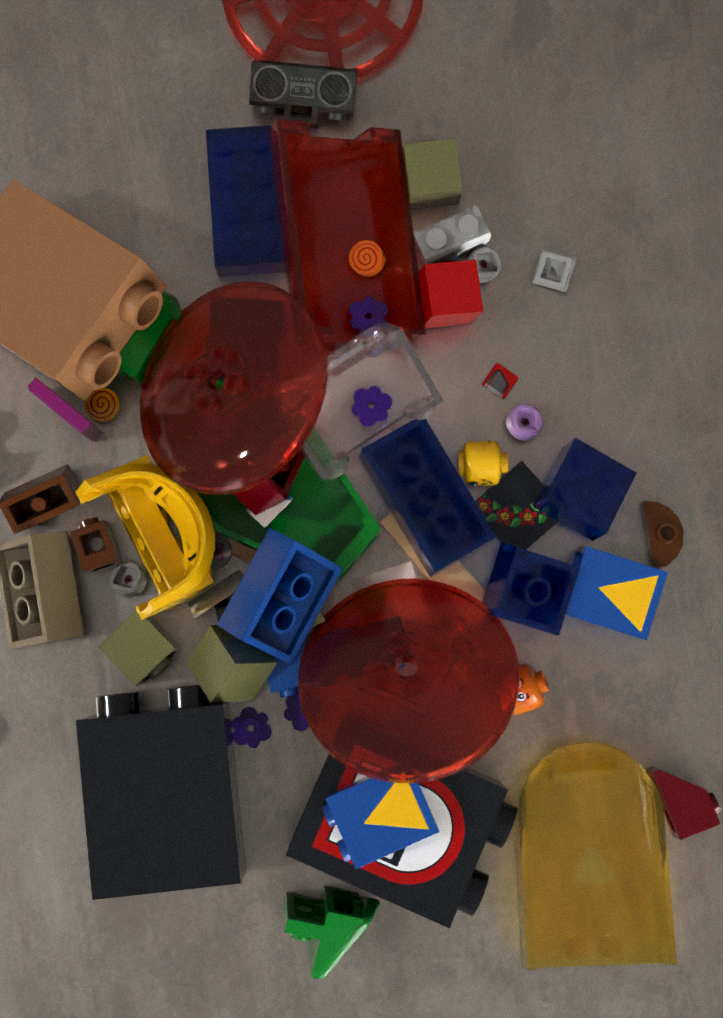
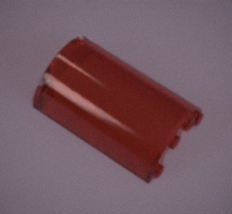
M275 120L270 126L269 135L295 345L304 349L314 350L315 356L332 355L336 353L335 350H345V355L354 356L366 353L365 348L390 344L395 348L413 345V339L426 335L401 131L399 129L370 127L354 139L316 137L310 135L309 122ZM362 240H370L377 243L385 254L384 267L378 274L372 277L359 275L351 268L349 263L350 250L356 243ZM367 296L373 297L375 302L385 303L388 308V314L384 318L386 320V327L382 330L377 329L373 336H363L359 329L352 328L350 320L353 318L350 314L351 304L356 301L363 302ZM367 315L366 319H370L372 315Z

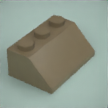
M67 531L29 534L0 544V594L9 650L84 636L83 615L80 612L77 595L78 584L74 577L71 559L72 548L68 541Z

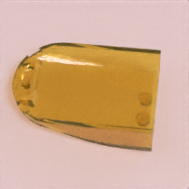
M582 742L570 744L553 751L543 758L529 773L518 800L517 883L522 968L536 970L535 968L606 965H677L664 810L655 782L647 770H644L629 754L610 745Z

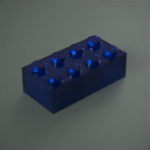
M276 125L206 130L214 263L218 276L229 277L287 272Z
M424 415L417 417L361 449L360 461L430 578L488 545L497 537Z

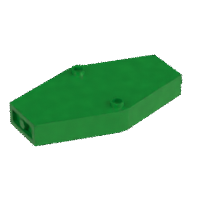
M186 366L183 371L177 370L167 381L166 386L168 388L159 398L155 396L147 403L143 410L145 414L141 420L175 473L189 483L202 498L210 513L214 529L227 538L258 550L266 533L271 528L342 567L343 569L334 584L337 586L382 531L313 425L296 412L192 367ZM213 406H220L223 411L233 412L237 419L235 426L232 427L235 430V436L232 439H225L224 444L220 447L211 446L207 439H201L198 435L200 426L197 423V416L202 411H210ZM216 424L214 429H218L220 424ZM283 431L304 452L305 457L289 491V495L293 500L264 528L246 511L247 507L232 493V490L242 469L278 432Z

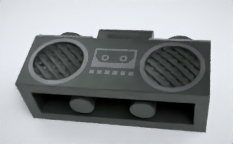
M255 59L251 63L249 105L258 106L257 112L277 114L278 108H284V125L318 129L319 112H326L327 119L346 120V114L353 115L358 69ZM293 105L312 107V114L292 112Z

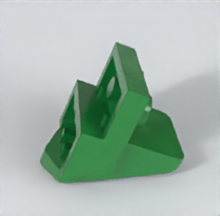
M324 886L321 899L286 892L283 904L284 933H288L292 938L300 941H310L312 938L309 951L310 978L321 979L331 972L372 922L380 905L378 899L359 896L358 892Z

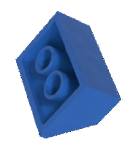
M269 528L217 626L238 639L292 664L343 568L299 542Z

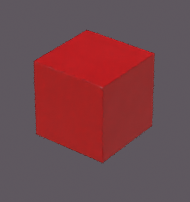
M476 260L424 264L413 278L420 329L468 325L484 312Z

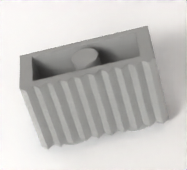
M474 205L473 209L467 208L466 212L461 211L460 215L454 214L453 218L448 216L447 220L441 219L440 223L435 222L434 226L428 225L427 229L422 227L421 232L416 230L413 238V247L423 267L424 264L451 262L469 254L479 246H488L491 235L479 207Z

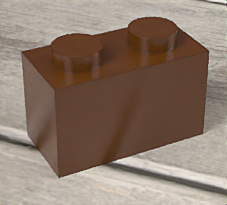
M66 464L6 491L0 499V509L15 535L79 506L80 500L75 492L80 486L70 466Z

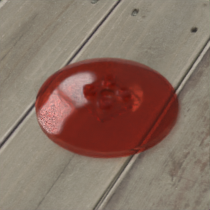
M255 281L236 282L218 287L188 305L181 312L180 317L177 320L174 319L165 330L151 354L144 374L140 394V422L150 455L157 466L169 478L183 487L199 493L210 495L238 493L255 487L271 478L301 449L309 437L323 405L328 379V361L325 342L319 325L307 307L296 297L272 284ZM225 374L223 386L216 390L218 378Z
M416 578L396 579L360 589L330 609L324 616L326 622L316 625L305 644L298 670V691L302 711L309 728L318 742L333 758L353 771L373 779L394 783H420L437 780L457 773L472 765L496 744L510 723L515 711L519 692V664L513 642L499 618L480 600L457 587L442 582ZM403 663H413L418 668L411 676H402L397 672L398 667Z

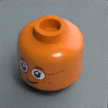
M524 663L502 671L498 676V683L494 684V691L503 711L508 709L511 714L520 715L543 706L545 701L544 693L549 691V685L543 671L536 672L530 664Z

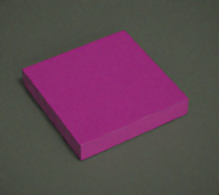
M36 377L27 386L31 393L91 441L96 442L104 433Z

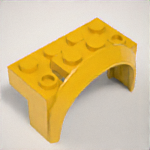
M145 455L100 475L86 479L76 490L75 493L82 504L108 494L159 595L136 606V611L141 620L165 609L169 611L192 600L214 583L210 567L215 551L213 522L202 498L183 478L154 463L152 464L149 456ZM159 486H162L163 489L155 496L154 491ZM166 512L175 522L182 542L178 537L172 535L167 525L168 516Z

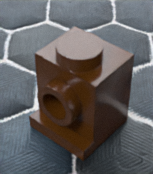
M93 517L79 522V529L70 531L83 572L93 573L123 562L109 522L105 520L99 521L98 517ZM101 538L103 547L98 551L93 550V540Z

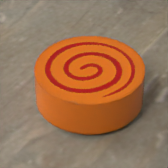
M362 240L356 243L350 250L349 263L351 268L359 275L372 277L378 274L384 267L385 254L377 243L370 240Z

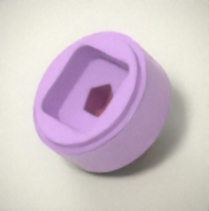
M520 404L514 407L508 414L506 426L512 436L519 440L527 441L533 439L541 431L543 418L535 407L528 404Z

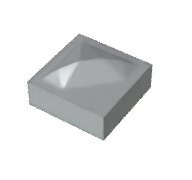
M542 249L532 283L567 293L577 259Z

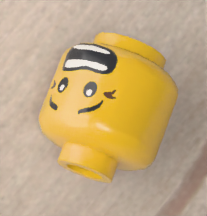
M493 440L466 442L463 450L457 451L458 478H464L468 486L497 485L500 482L501 473H508L507 452H501L499 444Z

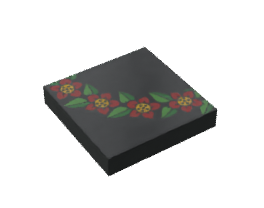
M523 461L519 462L500 479L497 485L489 488L469 506L470 510L514 560L568 514Z

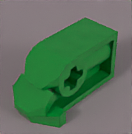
M166 291L162 292L163 304L156 320L148 328L136 330L119 353L121 355V366L118 373L145 389L148 388L174 346L180 331L178 323L182 325L185 320L177 298Z

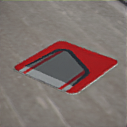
M496 363L482 382V385L501 399H505L517 382L518 376L499 363Z

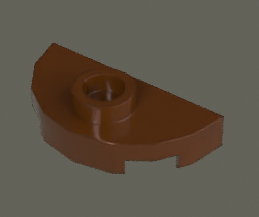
M642 501L651 567L660 569L668 566L678 556L683 546L684 531L679 517L669 507L659 502Z

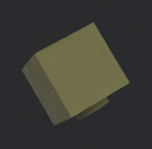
M456 138L432 139L404 144L402 165L408 210L459 205L463 188Z
M135 611L98 648L134 686L143 685L148 679L154 680L172 663L171 657L181 646L152 616L141 620L139 614Z
M217 625L209 626L187 662L189 669L210 703L253 701L277 664L273 655L238 639Z

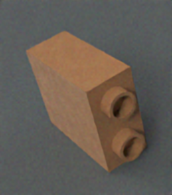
M12 179L0 196V345L86 402L94 389H103L113 381L121 366V355L119 353L136 330L148 328L156 320L163 304L162 292L167 285L139 256Z

